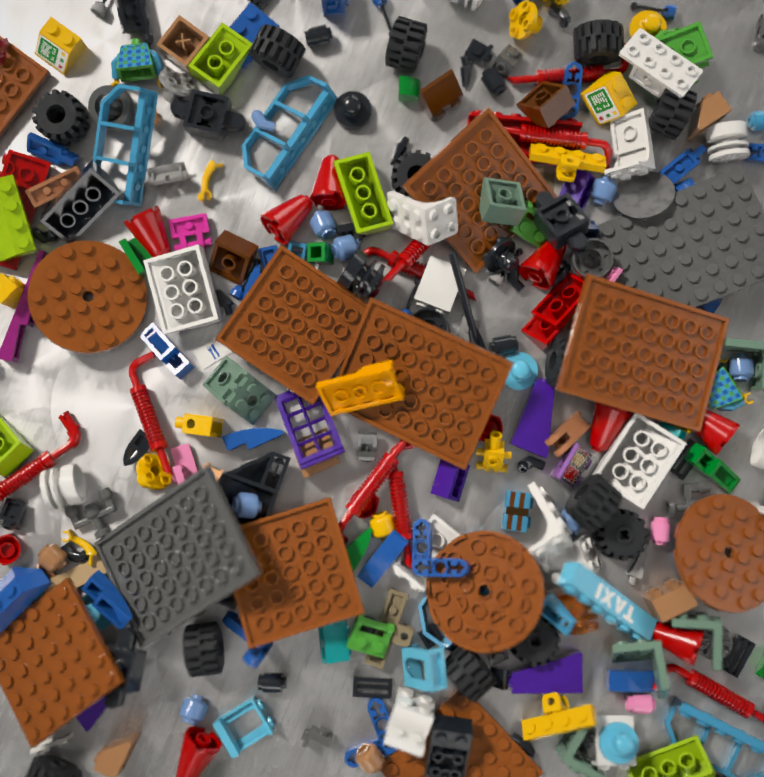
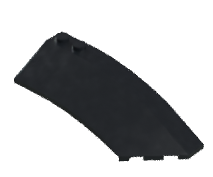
M272 451L263 457L254 459L232 471L222 474L219 485L231 510L232 500L240 492L255 493L259 501H262L261 512L257 513L255 518H239L233 512L239 525L271 516L291 459L290 457ZM234 592L216 604L236 610L237 604Z

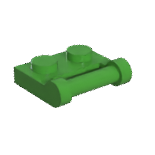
M526 200V212L518 226L511 225L509 231L538 249L547 239L534 222L525 217L528 212L535 215V210L537 209L533 206V203Z
M362 614L356 615L346 647L384 658L391 635L395 630V624L389 622L386 624L368 619ZM364 625L384 631L381 636L360 630V627Z

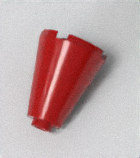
M328 155L323 158L310 195V203L316 208L320 205L324 206L323 210L335 211L343 209L345 204L347 206L333 161L339 160L335 155Z
M300 194L261 215L260 221L269 234L272 232L276 236L273 238L281 245H285L291 240L313 209L310 198L307 195Z
M158 205L153 209L149 208L133 216V219H130V223L128 219L124 221L127 229L152 258L171 251Z
M547 240L520 265L518 269L520 275L525 281L531 280L533 282L532 286L541 290H549L554 285L567 246L565 245L555 250Z
M594 402L589 444L592 445L591 449L601 453L603 450L607 451L632 415V412Z
M706 409L701 432H694L710 451L717 455L738 430L740 424Z
M657 622L651 641H661L663 649L687 664L694 666L705 629L672 627V623Z
M192 726L187 729L183 737L176 777L200 776L218 754L222 746L220 738L211 731L208 734L204 732L205 728L199 726Z

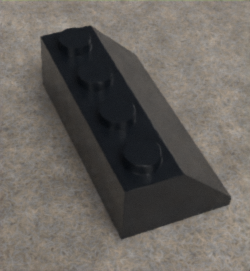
M91 160L42 212L40 222L65 242H75L119 197L121 191L108 173Z

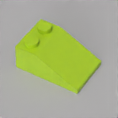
M221 23L188 65L190 75L222 96L233 82L253 43L224 23Z
M0 415V475L6 478L34 450Z

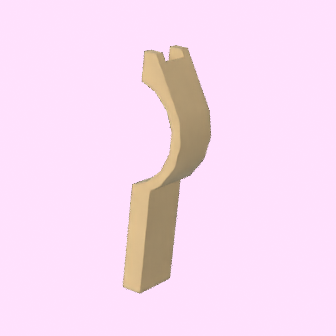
M98 555L93 558L92 566L88 565V560L51 578L52 584L31 604H34L66 578H71L77 588L85 584L89 577L98 570L106 574L107 572L100 556Z

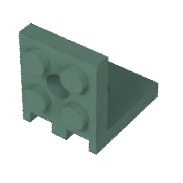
M725 338L723 351L752 353L754 376L749 380V391H763L764 341Z
M228 356L223 358L203 384L218 400L252 425L276 396L274 392L246 372ZM251 396H254L253 401L250 402V403H247L248 399H249Z
M686 611L672 618V627L712 629L711 664L713 670L722 671V621L720 617L709 616L706 612H696V615H688Z
M646 639L636 640L635 643L619 641L612 645V663L651 660L658 699L667 697L670 688L661 641L648 642Z
M589 728L564 733L555 749L558 752V756L562 758L561 761L568 764V768L576 774L581 772L586 777H606L604 772L598 769V766L591 765L589 760L576 753Z

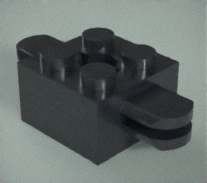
M192 89L189 101L175 99L170 105L173 116L184 120L183 126L188 133L223 141L226 130L242 132L246 126L244 116L241 113L231 111L232 103L229 97Z
M548 191L538 193L535 206L538 209L535 210L534 215L536 227L555 250L567 245L574 254L584 253L588 247V239L584 235L588 233L590 222L588 216L568 192L556 199Z
M133 627L119 629L116 643L106 644L125 680L105 696L104 704L109 709L124 706L126 694L140 691L147 651L135 648L138 631Z

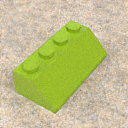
M370 152L333 161L356 233L372 235L389 230L394 223Z
M13 175L0 177V262L38 253L17 182Z
M698 735L636 758V765L629 766L630 769H627L629 777H716Z

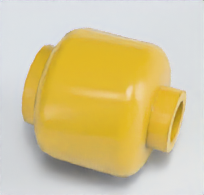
M387 511L375 513L369 521L373 537L381 538V541H384L396 527L393 515L387 513Z

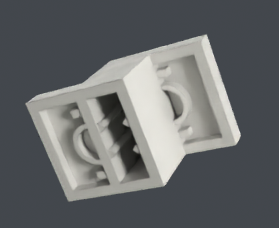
M399 686L395 703L387 722L384 744L422 757L425 749V740L434 719L435 699L427 694H419L410 688Z

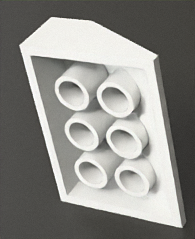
M194 245L143 260L163 335L223 321L206 254L202 246Z
M632 413L591 475L599 473L621 492L623 497L644 509L687 443L646 417Z

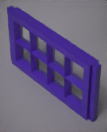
M289 390L276 395L275 401L301 470L345 453L333 419L329 415L320 395L317 398L318 402L305 407L302 398ZM298 398L301 409L288 414L284 404ZM320 405L324 416L310 421L307 410ZM303 412L307 423L293 428L290 417ZM326 420L329 430L315 435L312 425ZM309 427L312 437L298 442L295 432ZM331 434L335 445L321 450L317 439ZM314 441L318 452L304 457L300 446Z

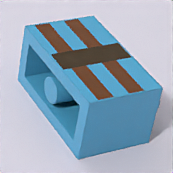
M506 490L502 529L527 532V528L531 526V517H528L529 509L533 508L534 502L531 493Z

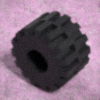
M398 16L389 37L385 65L414 73L425 49L427 24Z
M600 19L588 21L575 27L573 32L574 61L585 66H596L598 64L605 66L622 59L619 56V52L624 47V27L622 23L614 20Z
M264 24L261 26L249 50V55L264 69L276 75L291 78L306 49L289 32L276 26Z
M666 88L660 99H657L649 117L650 130L675 140L681 134L692 115L697 100V93L688 90L684 97L680 98Z
M57 89L52 90V94H49L47 91L43 93L44 98L42 100L37 98L35 102L38 103V106L32 109L36 116L32 117V120L37 124L35 128L43 136L65 146L71 145L70 141L75 144L79 142L78 137L80 135L84 138L87 134L84 132V129H89L90 125L86 120L90 119L85 111L86 107L67 91L62 90L59 92Z
M416 150L415 153L408 151L405 156L401 155L393 166L391 176L392 189L394 188L395 192L411 198L402 185L431 159V154L428 152L422 154L421 150Z
M557 336L549 347L545 361V377L549 386L556 387L569 340L567 337Z
M597 473L586 478L574 489L566 502L564 510L587 532H593L613 517L621 505L623 496L602 475Z
M618 509L613 517L592 535V538L596 541L595 547L601 550L603 555L616 560L628 561V558L635 559L638 557V552H644L643 544H648L649 539L645 538V534H649V530L643 526L646 522L644 519L639 518V514L636 512ZM620 531H623L624 538H620Z
M541 615L531 633L520 643L509 649L516 659L525 665L530 664L531 667H537V664H541V666L546 665V661L549 659L552 661L555 658L553 656L554 653L559 652L558 642H561V637L558 635L559 630ZM532 636L536 637L538 642H532L530 638Z
M216 621L186 625L184 629L183 657L186 670L191 678L221 674L223 671L224 644L221 629Z
M458 646L445 658L446 675L461 693L474 703L497 683L494 674L488 668L489 666L473 651Z
M38 755L33 758L25 777H82V771L75 764L63 758L52 755Z

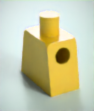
M185 413L184 417H176L175 428H181L182 433L221 438L224 419Z

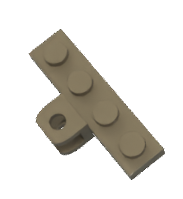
M390 588L379 622L395 624L394 633L391 635L384 658L367 654L364 663L383 670L392 643L404 647L411 644L415 629L408 624L400 622L409 594ZM376 629L374 634L383 636L384 631ZM402 633H407L408 638H404Z

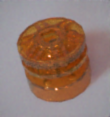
M568 594L557 597L576 620L569 635H582L599 629V622L594 621L598 616L595 613H588L591 609L589 606L579 603L573 595Z

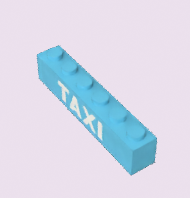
M565 562L557 582L559 586L564 588L563 591L565 593L575 596L579 603L589 606L593 613L604 617V621L614 624L618 631L629 635L632 641L640 639L651 640L657 619L580 562Z

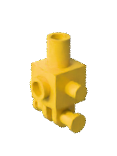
M491 432L490 439H485L484 449L476 448V456H483V462L476 461V470L481 469L485 470V472L494 470L493 473H497V471L507 473L508 464H503V459H511L512 452L504 451L505 441H501L502 434L500 432Z

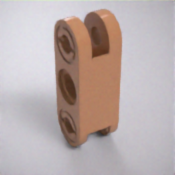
M578 410L564 421L544 443L547 447L553 444L556 448L553 454L559 457L590 428L591 423H586L581 417V412Z

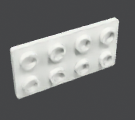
M641 28L638 29L619 52L621 58L633 65L628 77L659 99L666 88L678 97L683 98L703 72L695 64Z

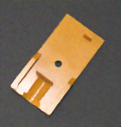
M392 360L367 365L354 374L317 382L316 389L330 416L404 400L405 389L396 379Z

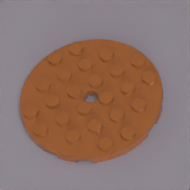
M76 241L56 248L40 261L29 282L28 305L36 326L50 342L62 349L79 354H97L120 346L137 331L147 307V289L143 276L137 273L124 252L114 246L98 241ZM86 292L92 293L94 298L92 301L87 302L83 300V295Z
M716 494L697 500L684 511V515L681 521L677 523L674 538H676L675 549L673 550L674 560L679 576L686 588L694 597H698L704 602L705 606L716 611L729 613L749 611L764 602V515L760 514L759 510L751 503L737 496ZM725 548L731 550L729 558L724 553Z
M476 531L458 536L437 554L435 558L463 559L470 565V571L465 577H427L426 598H428L429 612L445 637L464 649L473 652L491 653L513 647L531 633L540 619L543 610L545 585L537 561L530 555L524 545L502 533ZM439 562L436 565L437 572L443 573L445 571V564ZM461 562L459 566H451V570H459V574L465 568L461 565ZM483 585H487L490 590V594L487 597H483L480 594V588Z

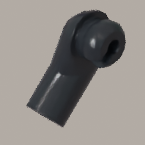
M551 3L548 13L558 16L560 18L559 26L567 28L569 23H571L569 13L565 8Z
M36 226L31 229L32 235L44 244L55 242L59 238L58 235L50 230L43 232Z
M566 260L561 262L560 271L557 273L553 287H556L566 279L570 271V264H567Z
M520 265L513 272L507 273V281L518 293L525 287L519 280L518 269Z
M528 456L518 462L517 468L520 473H526L532 467L543 471L546 462Z

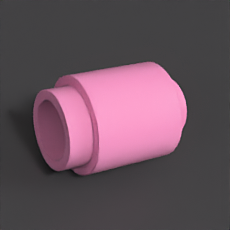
M653 517L650 540H654V544L665 545L666 542H670L671 523H669V518Z
M631 693L625 697V709L632 714L651 715L652 711H655V699L652 698L651 694Z

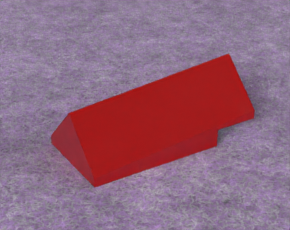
M570 272L566 279L554 287L531 311L533 318L521 330L541 351L548 347L577 310L584 279Z

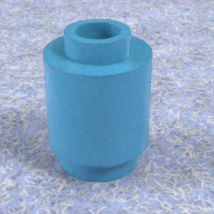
M753 111L748 116L747 125L752 131L764 130V111Z

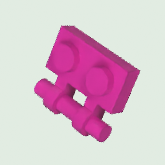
M206 213L169 220L172 239H180V244L174 245V251L194 245H200L204 249L207 246L213 245L211 238L204 239L203 234L210 233ZM197 236V241L187 242L186 237Z

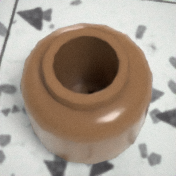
M47 544L37 555L39 557L38 563L49 573H53L56 570L60 572L67 565L65 561L67 553L57 544Z
M364 743L356 750L355 761L366 774L378 773L383 768L384 755L374 743Z

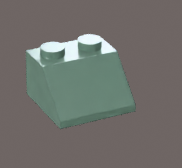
M484 177L479 205L483 222L512 226L519 225L526 212L520 182Z

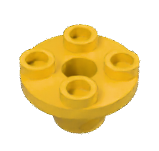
M522 1L516 8L511 9L509 13L510 37L523 40L531 33L537 34L543 26V19L538 15L537 7L531 1Z
M650 10L642 11L631 20L629 35L632 38L638 29L641 28L654 37L661 30H667V24L659 13Z
M145 454L138 460L136 465L137 482L141 487L163 490L171 484L172 475L163 471L158 455Z

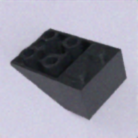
M434 714L424 776H465L473 737V719Z

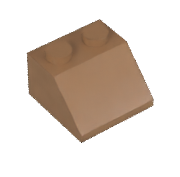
M720 91L715 94L708 93L701 99L702 101L695 105L697 108L691 115L687 135L688 141L705 132V129L709 126L719 123L732 110Z
M324 428L322 430H319L315 432V435H319L323 432H326L327 429ZM310 434L301 439H298V442L309 439L312 437V435ZM329 435L317 439L321 450L333 446ZM314 441L300 446L304 457L318 452ZM337 455L301 471L304 478H307L341 463Z
M135 732L113 740L107 746L104 745L94 758L93 762L96 765L93 770L106 777H118L124 770L141 733Z

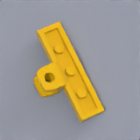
M531 143L529 148V160L557 165L556 177L558 180L574 182L577 169L604 173V170H606V156L598 153L590 154L580 150L573 151L562 147L546 146L541 143Z
M557 692L545 694L542 698L543 713L546 715L521 720L523 740L527 742L597 726L594 705L588 704L570 709L568 698L564 695L560 696Z

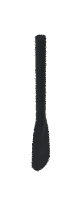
M456 252L448 254L469 328V342L486 349L480 332L475 325Z

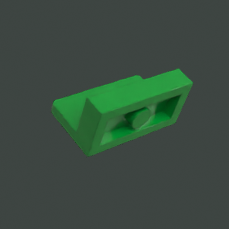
M135 237L129 241L126 238L120 240L119 244L137 273L143 277L147 275L143 260L152 258Z

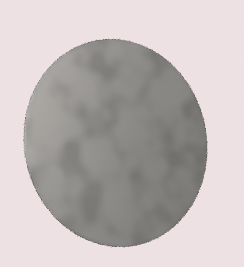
M649 171V174L642 176L636 174L631 176L629 180L619 182L613 203L617 210L626 216L634 218L651 217L663 212L670 206L675 197V187L673 182L661 173Z

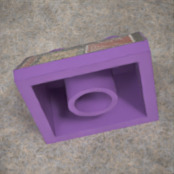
M574 443L563 453L550 477L569 488L577 487L582 481V472L584 469L587 470L592 463V454L579 444Z

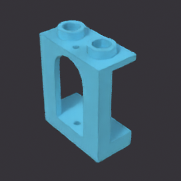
M419 643L411 644L407 647L401 646L405 686L428 692L448 689L444 648L424 649L419 648ZM421 660L424 661L425 680L422 679Z
M255 695L217 718L212 724L232 759L248 746L266 735L274 733L275 722L270 715L267 716L264 711V703L260 698L257 699ZM250 710H256L263 722L262 725L241 739L236 740L227 724Z

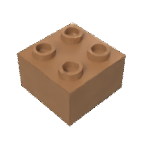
M178 15L156 45L161 54L190 74L188 65L210 37Z
M674 578L663 583L664 586L658 589L653 587L647 590V594L642 596L651 615L662 623L698 606L694 596L684 583Z

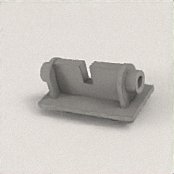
M184 161L147 169L149 184L154 187L160 184L189 179Z

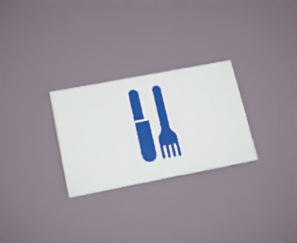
M213 339L193 351L201 367L205 369L232 353V351Z

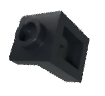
M473 38L464 55L468 56V60L483 68L486 62L490 63L495 54L492 52L494 45L490 44L488 47Z
M353 223L337 225L338 236H354L356 233ZM357 234L360 244L363 243L362 238H365L366 235Z
M11 498L6 499L0 512V524L4 529L20 530L19 522L26 509V503Z

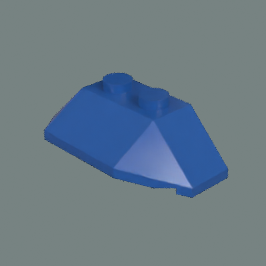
M13 567L0 580V633L52 584L43 569Z

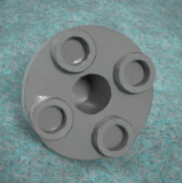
M165 66L159 74V81L165 87L161 88L163 91L162 97L170 103L175 99L182 100L183 96L190 97L192 89L196 90L195 85L191 81L192 77L187 73L181 74Z

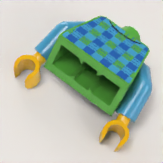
M133 38L131 44L120 47L119 53L111 61L112 79H114L111 86L116 87L120 84V81L157 78L156 75L159 76L164 68L161 57L155 50L149 49L147 43H142L139 38ZM158 79L157 83L159 87L162 88L160 85L161 82Z
M721 358L719 359L708 401L712 409L719 411H735L746 404L754 402V400L747 401L746 397L751 393L742 394L724 366V363L728 362L729 358H726L724 361Z

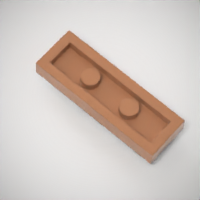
M78 167L70 168L25 190L34 209L54 200L80 173Z

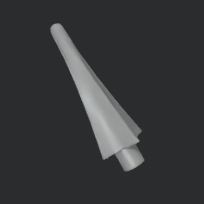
M649 534L646 536V539H649L648 544H643L642 546L645 549L644 552L638 553V557L626 574L630 576L628 584L636 586L637 580H642L645 559L650 542Z

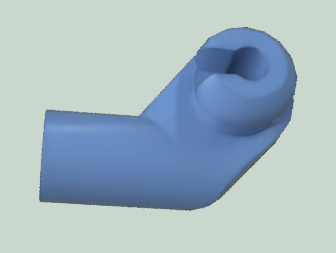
M254 110L251 118L255 126L259 129L274 132L276 123L267 121L260 110Z

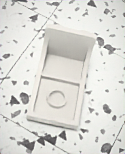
M638 109L610 121L615 165L613 168L604 170V175L611 176V178H620L621 181L631 179L633 175L649 174L650 170L656 169L647 109Z
M395 191L387 193V205L394 223L391 226L392 229L427 246L458 232L455 198L449 197L438 202L423 203Z
M533 482L528 487L545 515L548 527L544 538L529 548L528 551L531 556L543 565L551 563L558 555L570 551L571 547L575 546V543L570 536L573 534L571 529L562 520L563 516L558 508L554 506L553 503L555 502L550 494L546 492L543 486L539 487Z
M433 513L428 521L432 524V558H435L450 541L461 536V534L437 514ZM424 525L420 529L422 531V537L418 536V539L422 538L427 540V537L423 536V530L427 529V526ZM413 539L410 541L411 552ZM421 542L418 545V551L424 553L427 550V545ZM402 551L393 565L395 574L402 579L405 577L410 581V586L416 591L421 590L424 592L427 589V577L414 574L413 570L405 564L404 551ZM422 563L418 566V570H421L422 573L424 569H430L431 566H425Z
M588 533L573 540L575 546L571 547V550L567 553L555 557L551 563L541 565L537 561L543 579L547 584L545 591L561 587L557 582L565 562H580L594 574L601 570V558L596 554L594 539Z

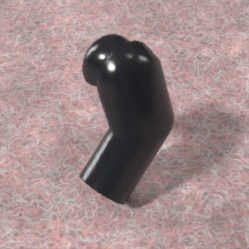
M70 542L61 547L67 553V558L71 562L81 564L89 559V555L86 554L85 550L82 552L75 551Z

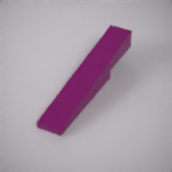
M39 250L3 340L0 348L1 360L18 363L26 326L34 328L35 322L28 305V286L35 268L49 254L44 250Z

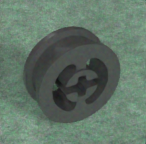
M104 85L94 90L91 94L88 109L95 123L98 124L101 100L115 86ZM126 91L110 104L121 109L123 104L122 114L119 111L109 109L108 122L127 125L131 121L134 114V103ZM121 114V116L117 120H113L115 116ZM107 126V128H110V129H119V128Z

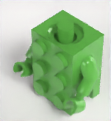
M700 21L681 29L677 26L674 29L661 30L654 36L700 69L708 67V60L714 57ZM696 80L695 83H694L692 86H694L695 84H697V83L699 82V80Z

